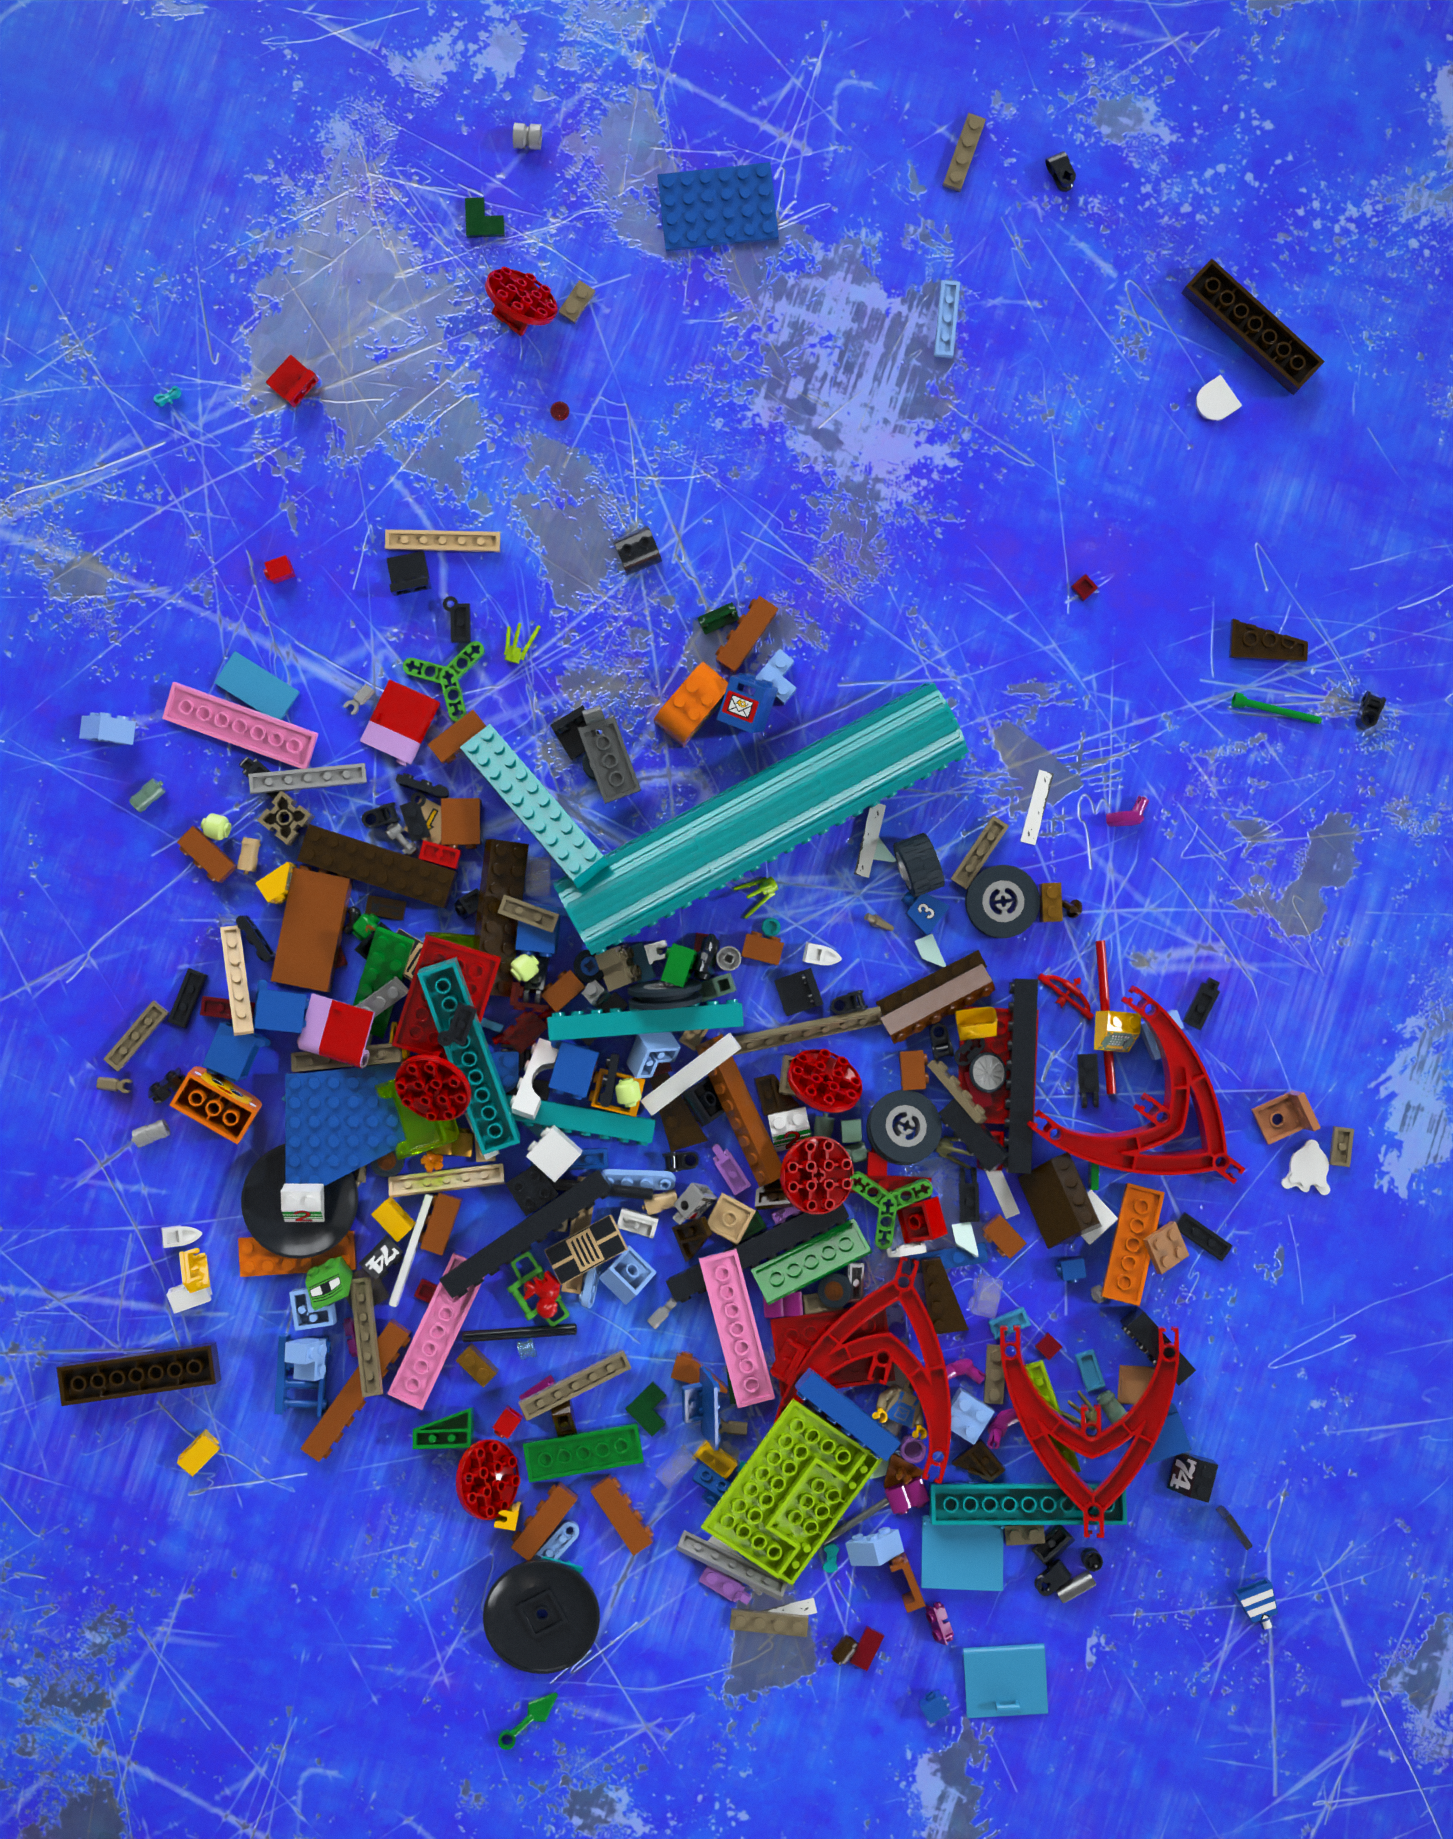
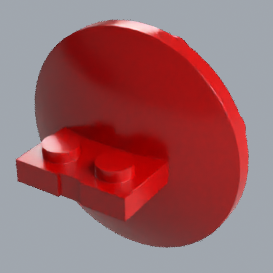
M502 267L492 271L485 281L487 295L495 304L491 313L500 321L506 323L518 335H524L530 324L546 325L554 320L558 307L553 295L550 293L551 289L537 281L533 274H525Z
M827 1049L803 1051L792 1059L788 1067L787 1078L791 1089L797 1095L795 1098L820 1111L829 1113L847 1111L856 1105L862 1094V1081L855 1068L848 1062L847 1058L838 1056Z
M435 1051L433 1055L412 1056L406 1059L396 1072L394 1080L395 1089L402 1104L429 1121L453 1120L462 1115L470 1103L471 1087L466 1076L458 1067L445 1059L442 1051Z
M810 1136L794 1144L785 1155L780 1171L781 1187L788 1201L798 1210L809 1214H825L838 1208L848 1197L854 1179L852 1178L851 1180L849 1178L854 1174V1169L848 1152L840 1143L828 1137Z
M480 1440L471 1445L465 1451L461 1460H459L456 1473V1491L459 1501L469 1515L481 1520H492L501 1516L498 1514L499 1511H508L515 1499L520 1484L517 1458L508 1446L498 1440Z

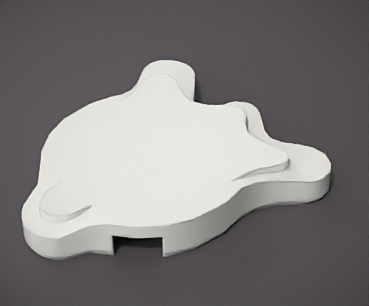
M1307 1140L1304 1146L1292 1154L1289 1162V1172L1281 1181V1185L1284 1188L1289 1189L1297 1186L1301 1191L1308 1192L1310 1186L1314 1185L1320 1194H1329L1330 1187L1326 1181L1329 1162L1317 1141Z

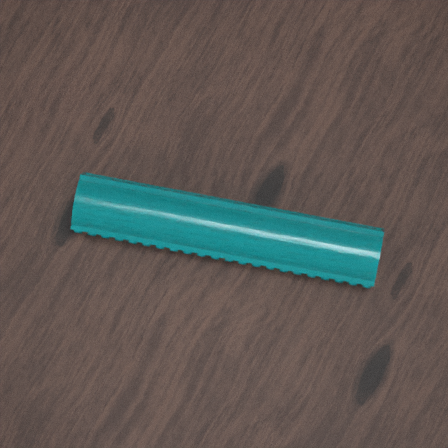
M925 682L605 854L604 857L609 865L579 889L567 876L555 881L554 888L591 955L594 953L599 955L607 950V946L611 944L616 946L622 943L624 937L637 935L641 932L640 929L646 925L649 928L657 924L659 918L663 916L668 918L675 914L674 910L680 907L685 909L692 905L691 901L697 898L701 900L709 896V892L713 889L718 891L724 888L726 882L741 879L744 876L743 873L749 870L750 872L756 871L761 867L760 864L765 861L770 863L776 860L778 854L782 852L787 854L795 849V845L808 843L812 840L811 837L817 833L822 835L828 832L830 826L834 824L839 826L846 822L845 818L851 815L856 817L863 813L862 809L868 806L872 808L880 804L879 800L884 797L889 799L898 794L897 790L901 788L905 790L912 787L914 781L918 779H927L931 776V772L936 769L941 771L947 768L949 762L953 760L958 762L966 757L965 754L969 752L965 738L952 710L941 692L937 689L935 683Z

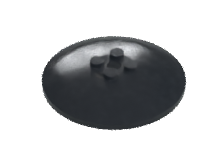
M285 1144L268 1151L259 1158L245 1179L241 1195L242 1215L249 1232L255 1240L276 1255L294 1259L310 1258L323 1254L341 1242L351 1229L358 1210V1188L353 1173L351 1172L324 1186V1222H285L281 1211V1190L284 1184H286Z
M545 1559L522 1562L505 1571L488 1592L483 1610L484 1630L493 1650L509 1665L524 1672L535 1674L555 1673L576 1664L592 1647L600 1624V1608L597 1596L585 1577L566 1564ZM545 1609L548 1614L545 1617H540L537 1611Z

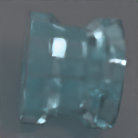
M529 1338L525 1342H517L521 1360H526L530 1356L533 1358L537 1357L533 1338Z

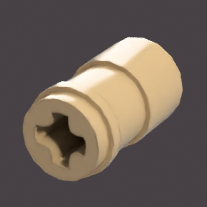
M243 837L241 853L237 864V869L244 870L243 874L248 875L249 871L256 872L261 840Z
M672 1189L659 1194H653L652 1200L644 1199L645 1204L642 1205V1209H646L650 1216L669 1208H675L674 1203L678 1200L676 1190Z

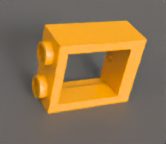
M600 1068L599 1072L596 1071L593 1080L596 1083L595 1090H591L589 1101L592 1102L591 1106L636 1117L640 1100L636 1102V1106L630 1107V1109L610 1105L607 1108L602 1107L598 1099L604 1074L608 1075L609 1070ZM617 1072L616 1077L633 1078V1080L638 1081L642 1095L645 1078H635L633 1075Z

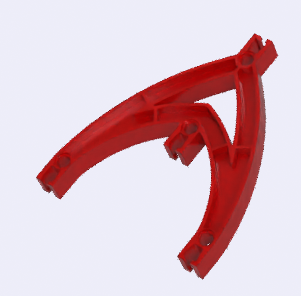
M1132 985L1128 991L1131 994L1132 992L1138 994L1141 1000L1137 1005L1131 1003L1133 1001L1131 997H1123L1121 1001L1139 1014L1149 1027L1160 1051L1164 1068L1165 1096L1163 1105L1144 1092L1140 1099L1151 1102L1153 1107L1148 1113L1143 1111L1145 1109L1143 1105L1135 1104L1133 1107L1151 1122L1122 1132L1089 1133L1061 1126L1038 1109L1034 1116L1037 1118L1039 1116L1041 1119L1044 1118L1047 1124L1042 1130L1037 1128L1038 1124L1036 1122L1029 1121L1027 1125L1056 1147L1101 1166L1151 1175H1184L1216 1171L1235 1184L1237 1179L1230 1172L1227 1174L1225 1170L1230 1164H1233L1238 1173L1242 1174L1245 1168L1227 1155L1221 1111L1212 1083L1202 1061L1184 1032L1163 1007L1138 987ZM1151 1004V1010L1145 1013V1007ZM1191 1095L1197 1115L1202 1148L1175 1152L1146 1151L1160 1146L1183 1133ZM1163 1112L1162 1118L1157 1120V1115ZM1053 1129H1057V1134L1050 1137V1132ZM1221 1157L1220 1163L1216 1164V1159Z
M902 1256L899 1258L894 1279L870 1292L846 1310L811 1347L784 1392L774 1423L782 1414V1409L787 1407L792 1398L801 1404L804 1403V1400L796 1394L798 1391L795 1384L809 1367L826 1379L847 1364L873 1356L867 1380L873 1381L875 1379V1376L872 1374L875 1366L878 1365L885 1368L884 1378H881L879 1383L886 1385L893 1361L913 1386L926 1418L929 1448L922 1479L928 1480L930 1477L928 1471L930 1465L933 1464L940 1466L938 1477L936 1476L934 1482L941 1484L948 1461L951 1439V1400L947 1370L933 1323L913 1285L919 1260H911L914 1263L911 1274L902 1273L903 1261L908 1259ZM900 1277H907L909 1279V1284L906 1287L899 1286L898 1280ZM899 1300L915 1331L925 1366H923L910 1348L890 1331L872 1333L846 1342L844 1341L868 1319ZM882 1352L886 1353L889 1357L884 1363L877 1359V1356ZM936 1451L943 1453V1458L939 1461L934 1460L932 1457Z
M1001 1325L1000 1352L1004 1376L1022 1429L1048 1473L1064 1493L1083 1511L1084 1537H1090V1534H1092V1530H1088L1089 1521H1098L1100 1530L1099 1533H1096L1097 1538H1104V1512L1124 1492L1145 1463L1158 1439L1169 1411L1179 1364V1326H1171V1330L1175 1332L1174 1343H1165L1163 1332H1166V1328L1164 1326L1158 1327L1159 1356L1147 1387L1136 1403L1121 1418L1102 1429L1101 1405H1094V1409L1097 1411V1421H1087L1086 1411L1089 1409L1086 1404H1081V1428L1060 1415L1048 1403L1038 1390L1026 1367L1021 1350V1325H1013V1329L1016 1331L1015 1341L1006 1340L1005 1331L1008 1330L1007 1325ZM1006 1347H1015L1016 1354L1008 1355ZM1167 1347L1173 1348L1175 1351L1174 1356H1165L1164 1349ZM1087 1427H1095L1097 1434L1089 1435L1086 1432ZM1134 1436L1120 1461L1095 1490L1078 1475L1052 1439L1053 1437L1071 1450L1094 1459L1114 1450ZM1091 1506H1095L1099 1509V1513L1092 1515L1088 1509Z

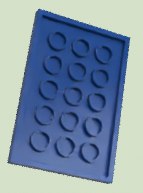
M770 162L657 174L666 251L779 239Z

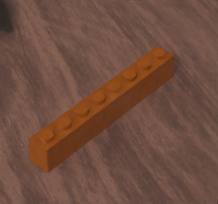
M718 1035L695 1046L698 1055H701L722 1039L723 1035ZM731 1056L708 1073V1076L759 1187L780 1178L782 1163L738 1067Z
M395 1319L388 1323L377 1339L382 1379L389 1371L386 1368L390 1362L394 1364L399 1357L398 1350L400 1347L405 1348L411 1340L409 1335L412 1331ZM359 1366L300 1448L318 1462L322 1458H328L333 1451L330 1448L334 1442L338 1443L344 1435L341 1432L345 1426L349 1428L355 1419L353 1416L355 1411L358 1410L360 1412L366 1404L365 1397H362Z

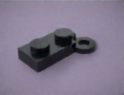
M446 597L443 601V607L448 612H451V642L471 643L470 603L458 604L455 597ZM453 601L454 606L448 607L447 603Z
M416 792L411 796V802L400 805L412 842L431 836L421 808L426 803V797L420 792ZM417 796L422 798L421 803L415 802Z

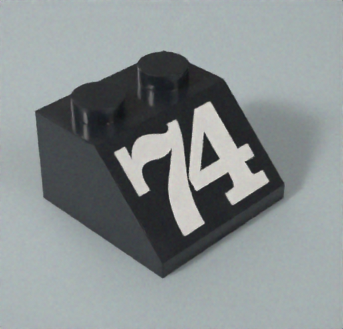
M386 1235L362 1259L359 1265L375 1280L378 1278L382 1280L389 1273L387 1269L392 1264L396 1266L403 1259L401 1256L403 1251Z
M1190 1453L1178 1454L1174 1456L1167 1488L1189 1498L1209 1503L1218 1464L1212 1459Z

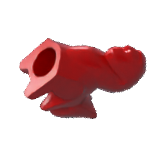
M549 1270L544 1272L545 1278L542 1280L534 1277L535 1284L527 1281L524 1285V1300L536 1294L540 1298L536 1304V1311L541 1317L546 1319L552 1318L558 1311V1304L555 1301L560 1291L559 1280Z

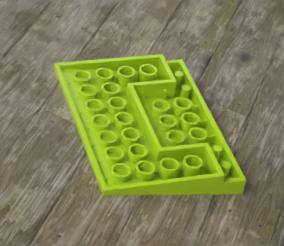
M792 1398L705 1519L701 1528L779 1579L780 1577L790 1585H793L883 1459H877L870 1453L871 1449L869 1447L863 1448L856 1442L854 1437L848 1436L840 1428Z

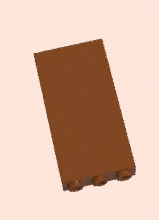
M300 865L299 869L293 868L271 981L331 992L353 879L337 874V876L329 875L330 871L318 869V872H314L308 866Z

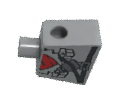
M691 1183L674 1203L678 1212L673 1216V1219L679 1225L686 1219H697L718 1198L707 1185Z

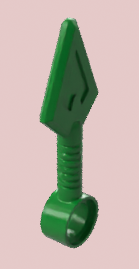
M555 1692L528 1702L526 1718L512 1730L505 1729L499 1734V1746L505 1750L513 1748L516 1736L532 1721L546 1722L558 1694ZM510 1735L513 1741L510 1744H504L502 1737Z

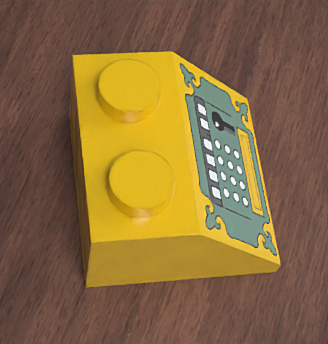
M286 862L255 883L268 903H278L280 905L287 901L293 868H297L296 864Z
M1096 1011L1094 1050L1129 1052L1140 1034L1141 1016L1137 1013Z

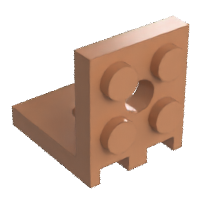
M1292 1090L1251 1109L1267 1145L1302 1129L1316 1131L1321 1128L1304 1092ZM1275 1114H1280L1282 1121L1275 1125L1272 1117Z

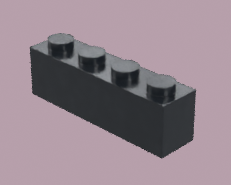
M955 1098L939 1112L942 1123L947 1127H951L955 1138L960 1142H964L968 1153L977 1157L978 1163L983 1170L995 1171L1011 1156L983 1123H976Z

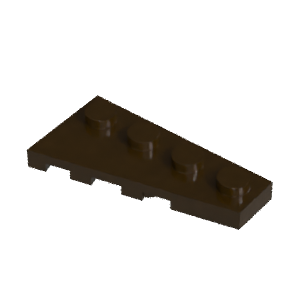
M1231 619L1229 658L1307 661V641Z
M669 1073L650 1077L652 1089L655 1090L670 1078ZM681 1094L659 1110L671 1152L708 1141L688 1105L685 1104Z
M941 1258L921 1259L927 1312L936 1334L969 1330Z

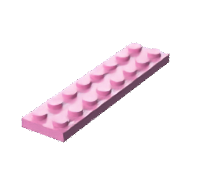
M177 682L172 683L162 717L164 720L301 769L309 767L319 733Z
M737 1249L699 1258L737 1407L742 1408L775 1399Z
M453 1253L443 1275L467 1260V1258ZM439 1282L391 1384L388 1395L423 1410L481 1284L476 1287L471 1285L467 1288L469 1292L460 1298L458 1296L451 1298L442 1283Z

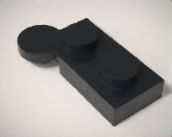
M458 1002L449 1030L441 1031L438 1034V1043L442 1046H449L452 1042L464 1046L477 1008Z

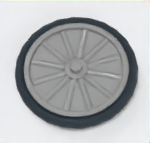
M991 1052L980 1053L975 1056L969 1067L970 1080L981 1092L992 1093L1004 1085L1007 1072L1003 1060L998 1055Z

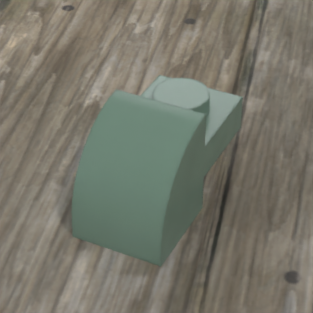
M730 972L709 979V981L701 982V989L698 991L702 994V1002L737 991Z
M861 1119L840 1120L842 1143L861 1142Z

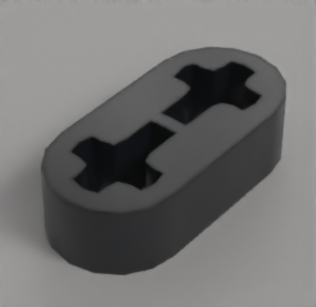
M979 1038L981 1046L979 1048L974 1047L972 1050L969 1049L973 1045L972 1039L966 1040L955 1052L954 1061L960 1066L968 1065L985 1047L984 1038ZM968 1050L969 1053L966 1055L968 1060L966 1062H959L960 1057L958 1054H964Z

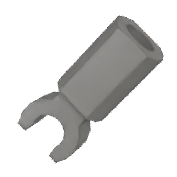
M366 683L353 696L354 699L347 701L343 707L347 709L350 705H353L354 710L351 714L354 716L358 713L359 706H363L375 691Z
M671 1297L663 1307L660 1306L647 1319L648 1323L656 1329L669 1316V1312L676 1306L677 1302Z

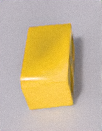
M993 1007L956 1011L955 1017L960 1041L996 1036L997 1016Z

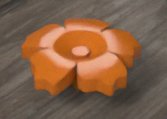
M431 1150L427 1151L426 1155L420 1159L421 1165H425L424 1168L430 1173L433 1169L437 1171L443 1167V1155L434 1154Z

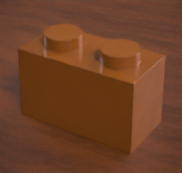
M751 931V934H746L741 956L779 965L784 943L780 942L781 938L770 936L767 939L762 937V933Z
M572 970L561 972L557 976L559 980L554 984L550 982L545 986L544 994H542V997L556 1013L586 987Z
M923 1050L899 1051L901 1090L926 1089V1084H929V1075L925 1073L924 1065H928L927 1054H924Z
M999 1213L981 1228L985 1232L983 1234L984 1238L989 1243L994 1242L998 1246L996 1250L1003 1258L1007 1256L1011 1259L1027 1244Z

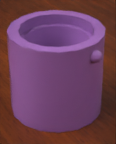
M912 1434L905 1435L900 1441L899 1454H902V1457L909 1463L921 1462L926 1455L927 1446L924 1445L920 1437L915 1439Z

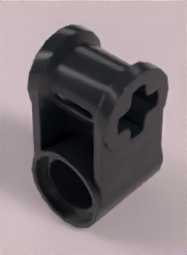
M1062 151L1047 158L1045 163L1057 188L1060 191L1067 192L1073 187L1076 173L1069 161L1068 155L1065 151Z
M1369 691L1364 694L1355 720L1359 729L1366 730L1377 724L1386 702L1385 697L1374 696ZM1364 716L1369 717L1370 724L1364 722Z
M395 802L366 811L362 815V823L369 829L391 825L401 821V819L397 816ZM375 815L376 822L372 825L367 824V817Z
M864 990L850 992L847 995L833 998L830 1002L831 1011L835 1014H844L868 1008V1005H865L862 994ZM837 1000H841L844 1004L841 1011H837L834 1008V1003Z
M939 1022L931 1024L929 1036L934 1060L949 1055L953 1057L954 1052L946 1026ZM941 1026L943 1029L942 1035L934 1036V1028Z
M692 1150L662 1153L666 1167L664 1171L678 1172L693 1169L700 1162L699 1154ZM693 1155L696 1163L693 1165L687 1164L686 1156Z
M1056 1559L1035 1578L1034 1585L1041 1595L1049 1596L1057 1588L1065 1584L1072 1574L1060 1559ZM1042 1582L1047 1584L1046 1588L1041 1585Z

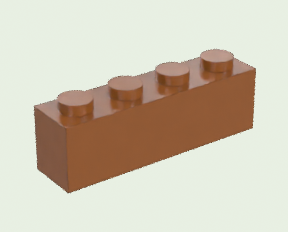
M761 596L757 600L753 598L748 606L750 609L746 615L742 614L737 621V624H739L735 631L732 629L726 637L728 640L726 645H721L715 653L717 656L716 662L734 674L778 613V608Z
M609 1474L591 1486L590 1492L634 1556L653 1543L654 1533L649 1525L645 1526L642 1522L643 1516L638 1509L634 1510L631 1503L633 1502L627 1493L624 1494L620 1489L622 1486L617 1477L613 1478Z
M559 1482L557 1486L555 1484L552 1485L547 1492L548 1498L538 1503L535 1508L537 1512L533 1517L531 1515L528 1516L523 1523L525 1526L521 1532L518 1530L511 1539L513 1541L511 1548L527 1561L532 1559L577 1501L578 1495L562 1482Z

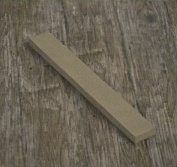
M879 1006L736 1036L734 1038L741 1046V1049L733 1055L881 1025V1009Z

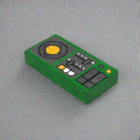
M1088 1161V1189L1098 1190L1099 1165Z

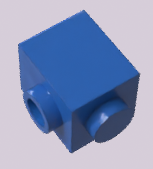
M1076 1256L1058 1259L1059 1265H1056L1057 1276H1061L1063 1281L1075 1283L1078 1282V1279L1087 1277L1083 1257Z
M939 1690L930 1691L925 1695V1698L919 1701L920 1707L930 1724L950 1713L949 1706L951 1703L946 1694L942 1695Z

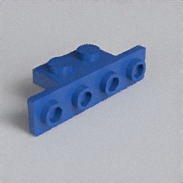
M700 1464L692 1478L695 1483L706 1489L701 1498L706 1500L711 1506H715L731 1485L729 1481L703 1464Z

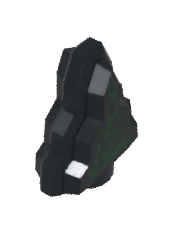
M710 933L707 937H704L700 951L693 963L692 969L695 971L694 977L697 979L709 981L710 976L715 974L719 940L716 939L714 934Z

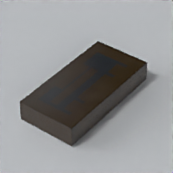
M368 895L365 914L371 915L373 913L376 916L404 921L407 902Z

